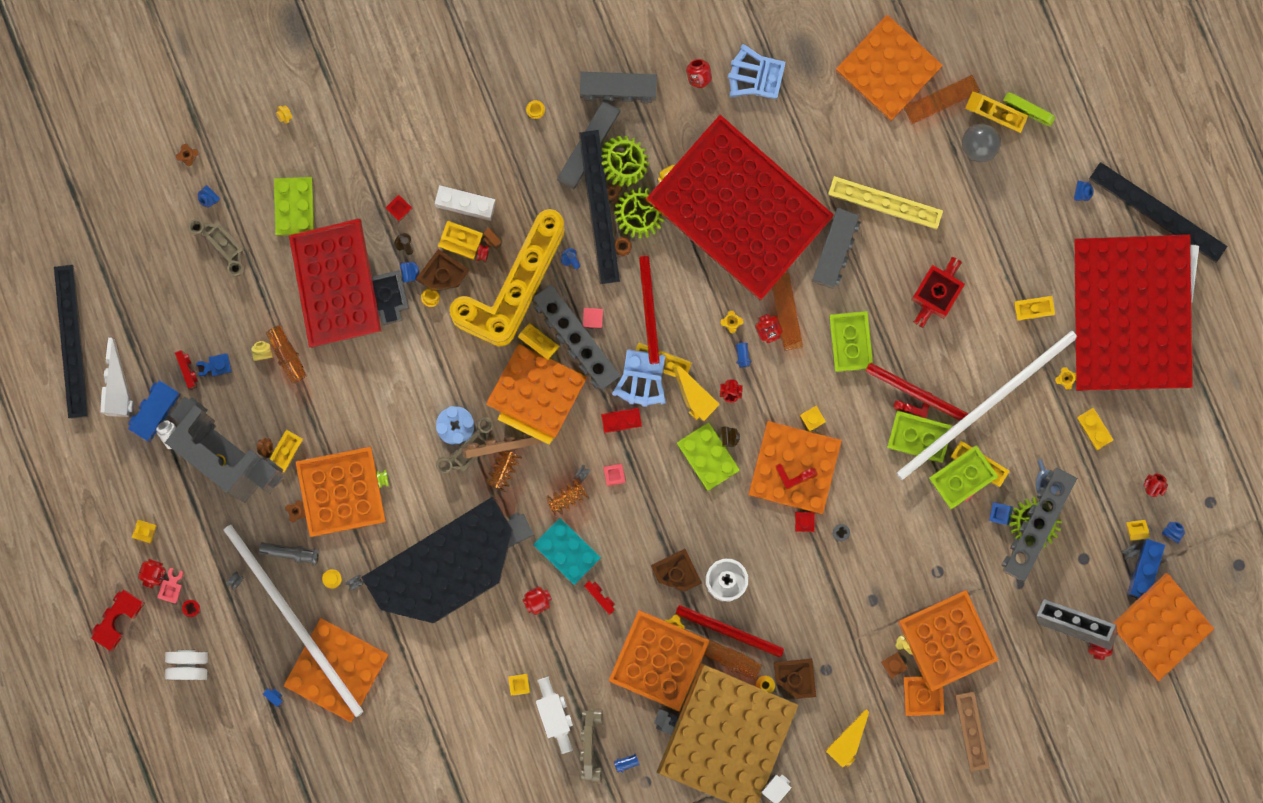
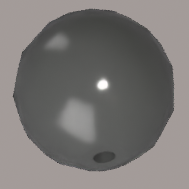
M985 123L969 127L962 138L963 151L970 160L978 163L993 159L1001 147L999 134L991 125Z

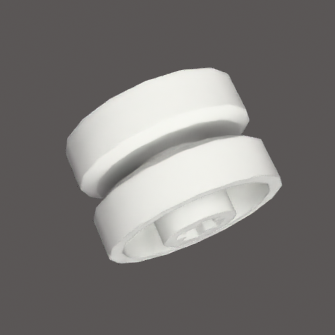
M721 559L709 568L706 574L705 585L708 592L715 599L722 602H731L738 599L745 592L748 585V574L740 562L733 559ZM729 577L730 583L724 584L723 578Z
M196 650L165 652V662L177 664V668L165 669V679L207 680V669L195 667L196 664H206L208 662V652H196Z

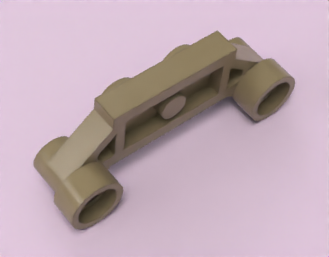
M199 219L190 221L188 226L190 232L194 235L205 236L229 262L227 266L228 273L233 277L240 276L243 273L241 254L244 251L243 248L218 222L216 224L203 223ZM200 226V230L195 231V227ZM235 267H239L238 272H233Z
M488 417L480 418L477 422V431L449 458L443 457L437 460V470L443 474L457 469H461L464 472L479 456L465 458L463 457L462 449L467 448V445L472 443H478V445L486 444L485 441L489 440V432L493 429V421ZM483 421L487 422L485 427L481 426ZM446 462L445 467L441 468L440 464Z
M583 710L582 722H585L584 730H581V742H584V749H581L580 760L584 761V769H581V780L601 783L602 768L593 767L594 724H602L603 710Z

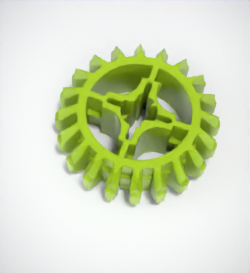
M628 135L623 139L621 136H617L616 140L611 138L609 143L606 142L603 145L604 148L601 149V156L603 157L601 164L604 165V172L608 175L606 180L612 178V185H615L618 181L620 187L624 183L627 187L632 183L637 184L638 180L644 178L643 174H646L648 171L645 167L649 166V162L645 161L649 158V155L643 154L646 148H640L641 142L635 144V138L629 141ZM616 148L625 149L623 153H620L618 151L614 152L612 150ZM625 156V158H624L625 162H624V163H626V164L623 165V162H622L621 159ZM625 169L635 171L632 174H622Z
M638 187V193H635V190L632 188V195L624 192L626 199L622 197L618 199L622 205H615L617 209H620V211H614V215L620 216L615 219V222H622L619 225L620 230L626 227L625 235L632 231L631 238L635 237V233H638L639 239H642V233H645L646 238H649L648 231L655 235L656 230L654 227L661 229V225L658 222L664 223L665 221L664 218L660 217L663 215L653 206H643L638 200L646 199L649 196L648 188L645 189V193H641V187ZM633 200V211L624 215L625 207ZM637 205L641 212L645 211L643 213V221L639 215L634 214L637 213ZM656 211L654 221L647 226L646 217L651 212ZM627 220H637L642 228L630 225Z
M1032 497V503H1030L1028 498L1024 499L1025 506L1019 502L1020 510L1013 508L1017 515L1010 516L1015 522H1010L1009 526H1015L1016 529L1011 530V534L1017 532L1016 539H1019L1021 532H1019L1020 522H1027L1030 518L1023 517L1022 514L1026 509L1031 508L1033 504H1037L1036 497ZM1050 503L1042 504V509L1045 512L1051 511V508H1048ZM1038 519L1037 522H1040L1041 525H1038L1035 528L1041 529L1043 526V522L1040 519ZM1056 520L1046 541L1049 544L1053 543V540L1050 538L1051 536L1053 538L1058 537L1054 531H1061L1060 527H1056V524L1062 523L1061 520ZM1031 536L1025 537V542H1028L1027 546H1032L1034 539Z

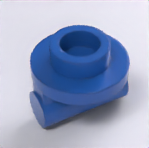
M1077 181L1074 200L1089 201L1094 194L1091 183Z
M208 185L198 192V201L205 207H211L221 199Z
M569 248L563 251L561 263L564 266L571 264L574 269H579L581 266L576 257L577 252L575 249Z
M414 262L400 264L403 283L415 281L420 273L419 267Z
M1169 522L1162 531V534L1178 544L1184 536L1185 530L1179 522Z

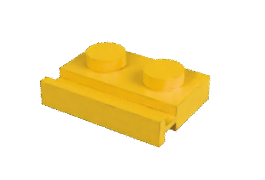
M447 221L438 247L474 260L483 233Z

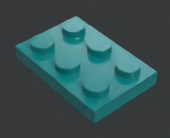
M561 518L533 544L573 585L601 559Z

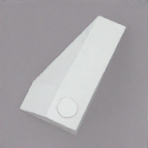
M108 338L106 364H109V368L104 370V378L107 385L102 387L101 413L106 416L130 417V412H133V401H131L116 342L113 338Z

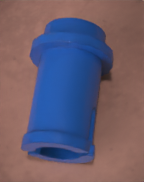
M748 343L736 344L738 357L736 364L739 365V368L749 367L752 361L749 359Z
M636 753L622 759L617 758V761H614L617 772L624 773L623 770L640 765Z

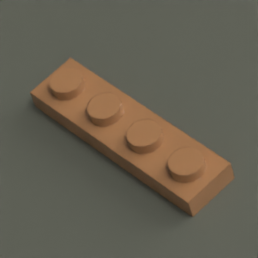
M523 433V437L516 438L515 435L504 437L503 441L497 442V439L485 441L486 444L478 445V443L468 444L467 448L462 449L463 457L471 458L540 444L541 440Z
M975 692L955 695L969 770L972 772L988 769L990 767Z

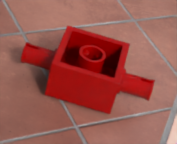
M951 257L944 271L931 265L911 299V301L921 306L920 312L913 321L917 325L922 319L919 327H925L931 314L944 319L965 285V283L954 277L962 264L959 259L955 266H953L957 258ZM941 289L940 293L942 295L936 296L934 290Z

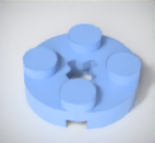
M450 406L439 414L436 421V430L444 442L451 445L461 444L473 435L474 420L466 409ZM457 420L459 421L460 429L453 431L451 430L452 426L450 423Z

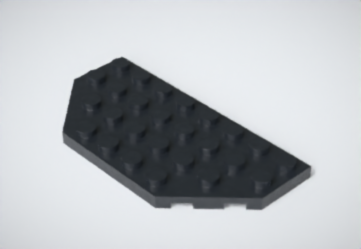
M491 497L361 578L381 611L436 623L500 583L513 529L494 497Z

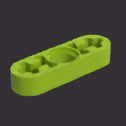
M1007 92L1003 99V103L1028 115L1030 118L1051 127L1056 119L1053 114L1013 93Z

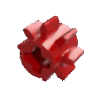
M729 379L724 384H720V397H724L725 402L734 403L738 398L742 399L743 385H739L737 380Z
M1155 473L1153 476L1150 474L1147 476L1143 486L1146 487L1145 491L1148 495L1157 497L1159 494L1161 496L1165 494L1168 484L1163 475Z

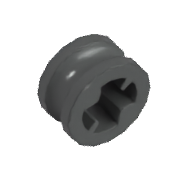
M582 465L573 479H578L579 483L582 484L591 470L585 469V465Z
M838 524L833 529V537L837 541H845L850 536V529L845 524ZM839 527H843V531L846 530L847 534L843 535V538H839V535H836Z
M1137 544L1121 551V553L1125 554V560L1140 553V550L1136 549Z
M236 571L227 581L226 585L231 586L234 591L243 581L244 577H240Z
M357 575L345 582L346 585H349V591L364 584V581L360 579L361 575Z

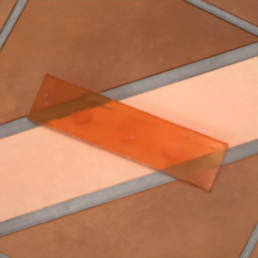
M970 75L905 106L904 110L913 125L970 98L972 91L976 93L981 91L973 75Z
M784 273L772 287L777 317L783 329L781 334L784 351L803 348L790 276L789 273Z

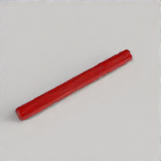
M640 256L639 264L649 363L653 365L659 364L660 359L649 256Z
M869 363L865 371L868 374L958 421H961L968 415L967 412L873 363Z
M679 605L675 612L680 617L774 656L781 657L784 652L783 647Z

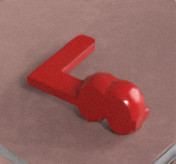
M895 401L893 408L897 411L926 418L930 405L923 402L920 409L911 404H905L902 401Z
M781 464L776 465V470L786 490L818 475L815 468H810L789 480Z

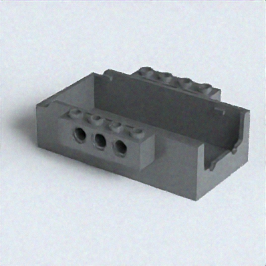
M184 397L170 414L180 424L164 443L224 491L244 503L247 502L258 487L271 494L285 477L282 474L283 469L269 458L265 461L251 449L246 454L214 429L216 427L214 425L215 420L206 414L208 409L192 397L189 400ZM216 454H220V455H223V456L225 457V459H226V465H225V466H223V464H224L223 458L220 457V456H216Z

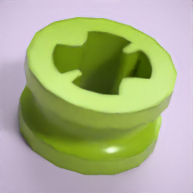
M387 470L383 472L377 471L379 488H382L383 485L389 487Z

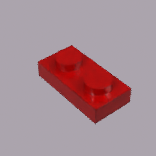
M182 350L175 352L188 389L197 388L196 382L199 381L195 371L191 372L189 365L192 362L189 354H185Z
M639 408L601 414L604 434L642 427Z
M589 581L584 585L609 615L615 611L613 608L615 603L609 596L604 598L600 593L602 588L596 582L592 584Z

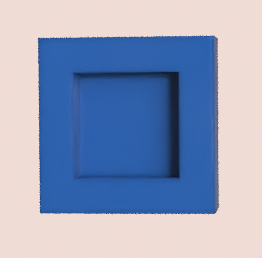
M993 502L989 521L1009 525L1013 506Z
M267 688L263 693L277 707L284 702L281 699L283 695L275 688L273 690Z

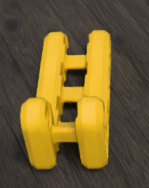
M547 209L540 212L536 217L492 307L467 296L458 297L451 303L449 309L450 316L457 328L497 347H504L512 342L565 233L564 220L559 212ZM550 225H551V226H554V227L551 228V229L546 228L547 226H550ZM533 259L537 260L535 263H530ZM514 294H520L518 298L512 297ZM464 311L469 312L466 316L461 315ZM498 328H504L502 332H495Z

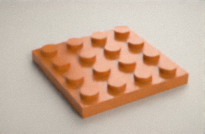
M886 15L836 68V71L892 121L943 65L889 15Z
M518 344L486 405L556 438L586 382L587 376L552 359L547 360L539 353Z
M767 421L748 495L823 515L842 440ZM781 464L789 480L810 468H815L818 475L786 490L776 470V465Z
M372 447L296 461L310 537L386 522Z
M1167 573L1113 622L1117 626V635L1157 681H1160L1214 630V627Z
M967 590L897 621L930 692L999 660Z
M638 610L608 681L680 711L710 640L642 610Z
M320 618L311 634V638L361 707L389 654ZM305 646L284 687L352 723L355 715Z

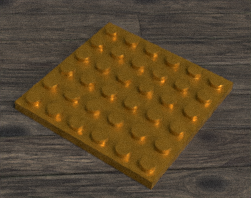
M700 664L656 773L729 803H759L762 796L761 792L767 784L798 705L709 666Z

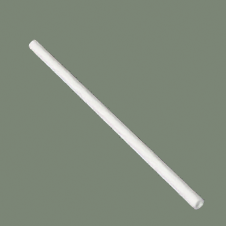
M1070 331L896 473L901 480L905 479L1076 340L1077 335Z
M232 525L227 526L224 532L355 717L361 715L364 711L246 544Z

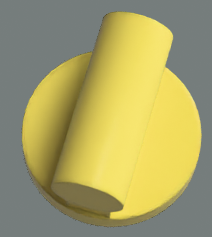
M259 341L251 348L254 361L273 358L269 343Z
M904 635L898 637L895 645L898 650L905 649L909 654H912Z

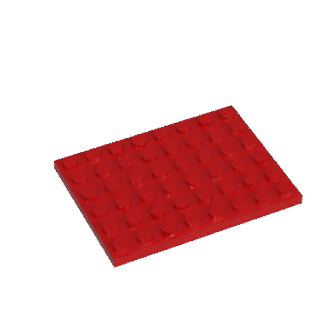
M721 114L645 199L759 300L763 299L834 216L832 212Z
M1191 235L1074 239L1075 331L1077 335L1076 391L1193 388Z

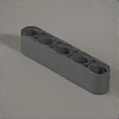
M603 101L586 131L599 130L600 143L602 144L621 110ZM580 141L557 181L573 190L584 174Z

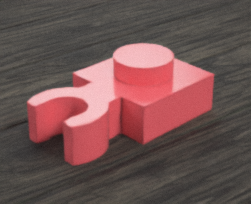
M170 568L168 571L169 581L163 580L157 598L177 604L182 585L177 583L183 578L184 572L180 571L179 575L174 577V569Z

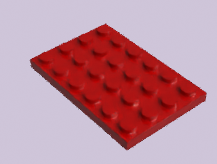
M354 219L289 235L309 348L382 332L361 219Z

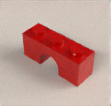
M127 590L119 591L113 599L115 603L111 608L108 607L102 615L103 621L100 625L97 623L91 632L93 634L91 639L109 651H114L124 636L115 628L117 617L125 614L135 619L145 602Z

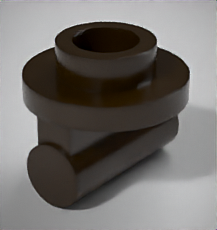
M407 233L398 235L395 239L394 247L399 251L405 250L407 255H411L413 253L410 244L411 236Z
M721 427L722 447H735L740 440L738 430L736 428Z

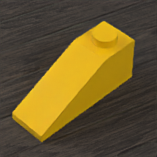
M973 91L965 109L1019 133L1022 132L1028 115Z
M674 364L672 367L686 407L690 409L688 413L695 420L699 418L705 421L718 407L719 403L682 367Z
M867 709L825 750L841 767L845 765L849 767L855 761L853 756L857 753L869 711Z

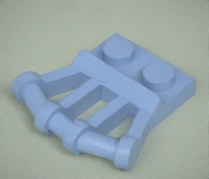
M742 44L740 52L734 60H731L732 69L727 77L730 82V97L754 94L777 100L786 62L763 57ZM748 54L759 61L760 65L745 63L742 60ZM739 68L757 71V78L739 75ZM737 81L755 84L754 88L738 90Z
M628 349L623 376L612 395L615 397L617 395L632 405L634 403L642 404L643 407L657 403L666 404L662 384L665 355H659V364L652 365L649 363V354L647 352ZM628 376H633L631 393L629 394L622 390L621 387ZM638 377L646 378L643 397L636 396ZM651 380H656L658 396L649 397Z

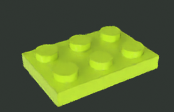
M274 178L275 235L288 236L313 230V178Z
M868 311L829 315L835 372L866 369L869 363H873Z
M896 411L887 448L918 456L953 426ZM948 444L928 460L943 463Z
M709 422L676 443L707 491L740 471L727 449L722 447L721 440Z
M976 445L928 479L951 510L998 478V475Z

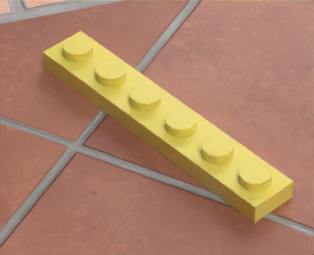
M835 176L828 196L936 230L943 210Z

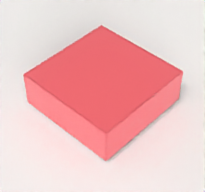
M584 308L583 327L602 329L603 309Z
M622 464L603 467L607 486L626 483Z

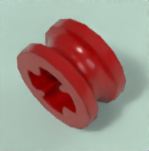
M481 244L479 245L476 261L483 260L486 263L489 246L483 247Z
M187 600L182 605V612L187 617H195L200 612V605L195 600ZM190 603H194V608H196V611H192V614H189V610L186 609V606L190 605Z

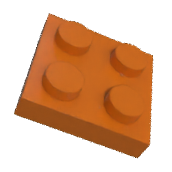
M923 676L903 677L905 716L944 715L943 687L930 692Z

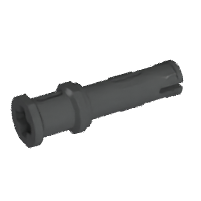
M261 542L259 554L295 559L297 563L307 562L312 563L314 566L317 565L319 557L318 548H315V550L306 549L303 546L293 548Z

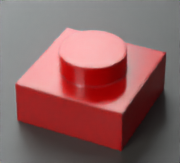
M400 195L385 207L398 222L413 209Z
M795 512V532H815V513Z

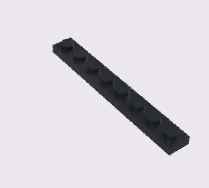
M599 130L579 132L600 284L620 282L604 165L601 164L603 157L601 156Z
M1100 162L1090 176V180L1173 235H1191V245L1199 246V252L1215 263L1218 262L1228 247L1105 164Z
M74 265L55 266L54 276L68 418L88 417Z

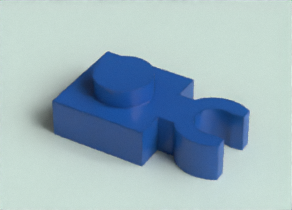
M228 353L209 357L210 363H205L204 361L196 363V366L203 365L205 367L203 372L198 373L199 376H206L210 371L212 376L232 373Z

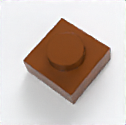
M490 228L483 232L485 236L483 240L490 248L494 246L498 249L502 245V241Z
M898 652L881 662L891 679L908 669Z

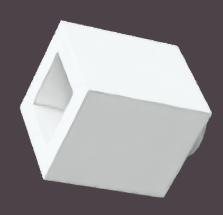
M782 774L780 777L775 775L761 793L773 803H779L792 787L788 785L790 781Z

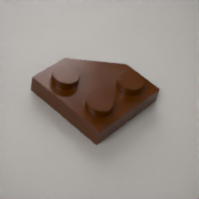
M438 249L416 277V281L431 291L457 288L470 270Z
M686 549L650 565L660 584L683 592L702 584Z
M812 658L773 662L775 682L796 699L816 697Z

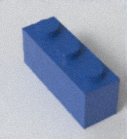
M160 380L151 386L149 390L151 394L147 400L143 399L139 405L140 411L137 416L133 415L128 423L130 431L148 442L152 441L157 433V426L166 419L181 395Z
M1149 539L1143 540L1127 592L1128 596L1139 599L1153 586L1165 544Z

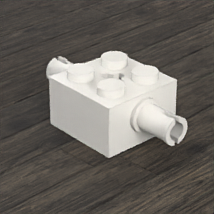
M549 676L539 679L537 682L543 697L537 700L536 704L547 737L554 736V738H557L561 754L573 751L568 737V733L571 731L570 727L573 724L570 715H565L563 708L567 706L564 697H559V694L553 692Z

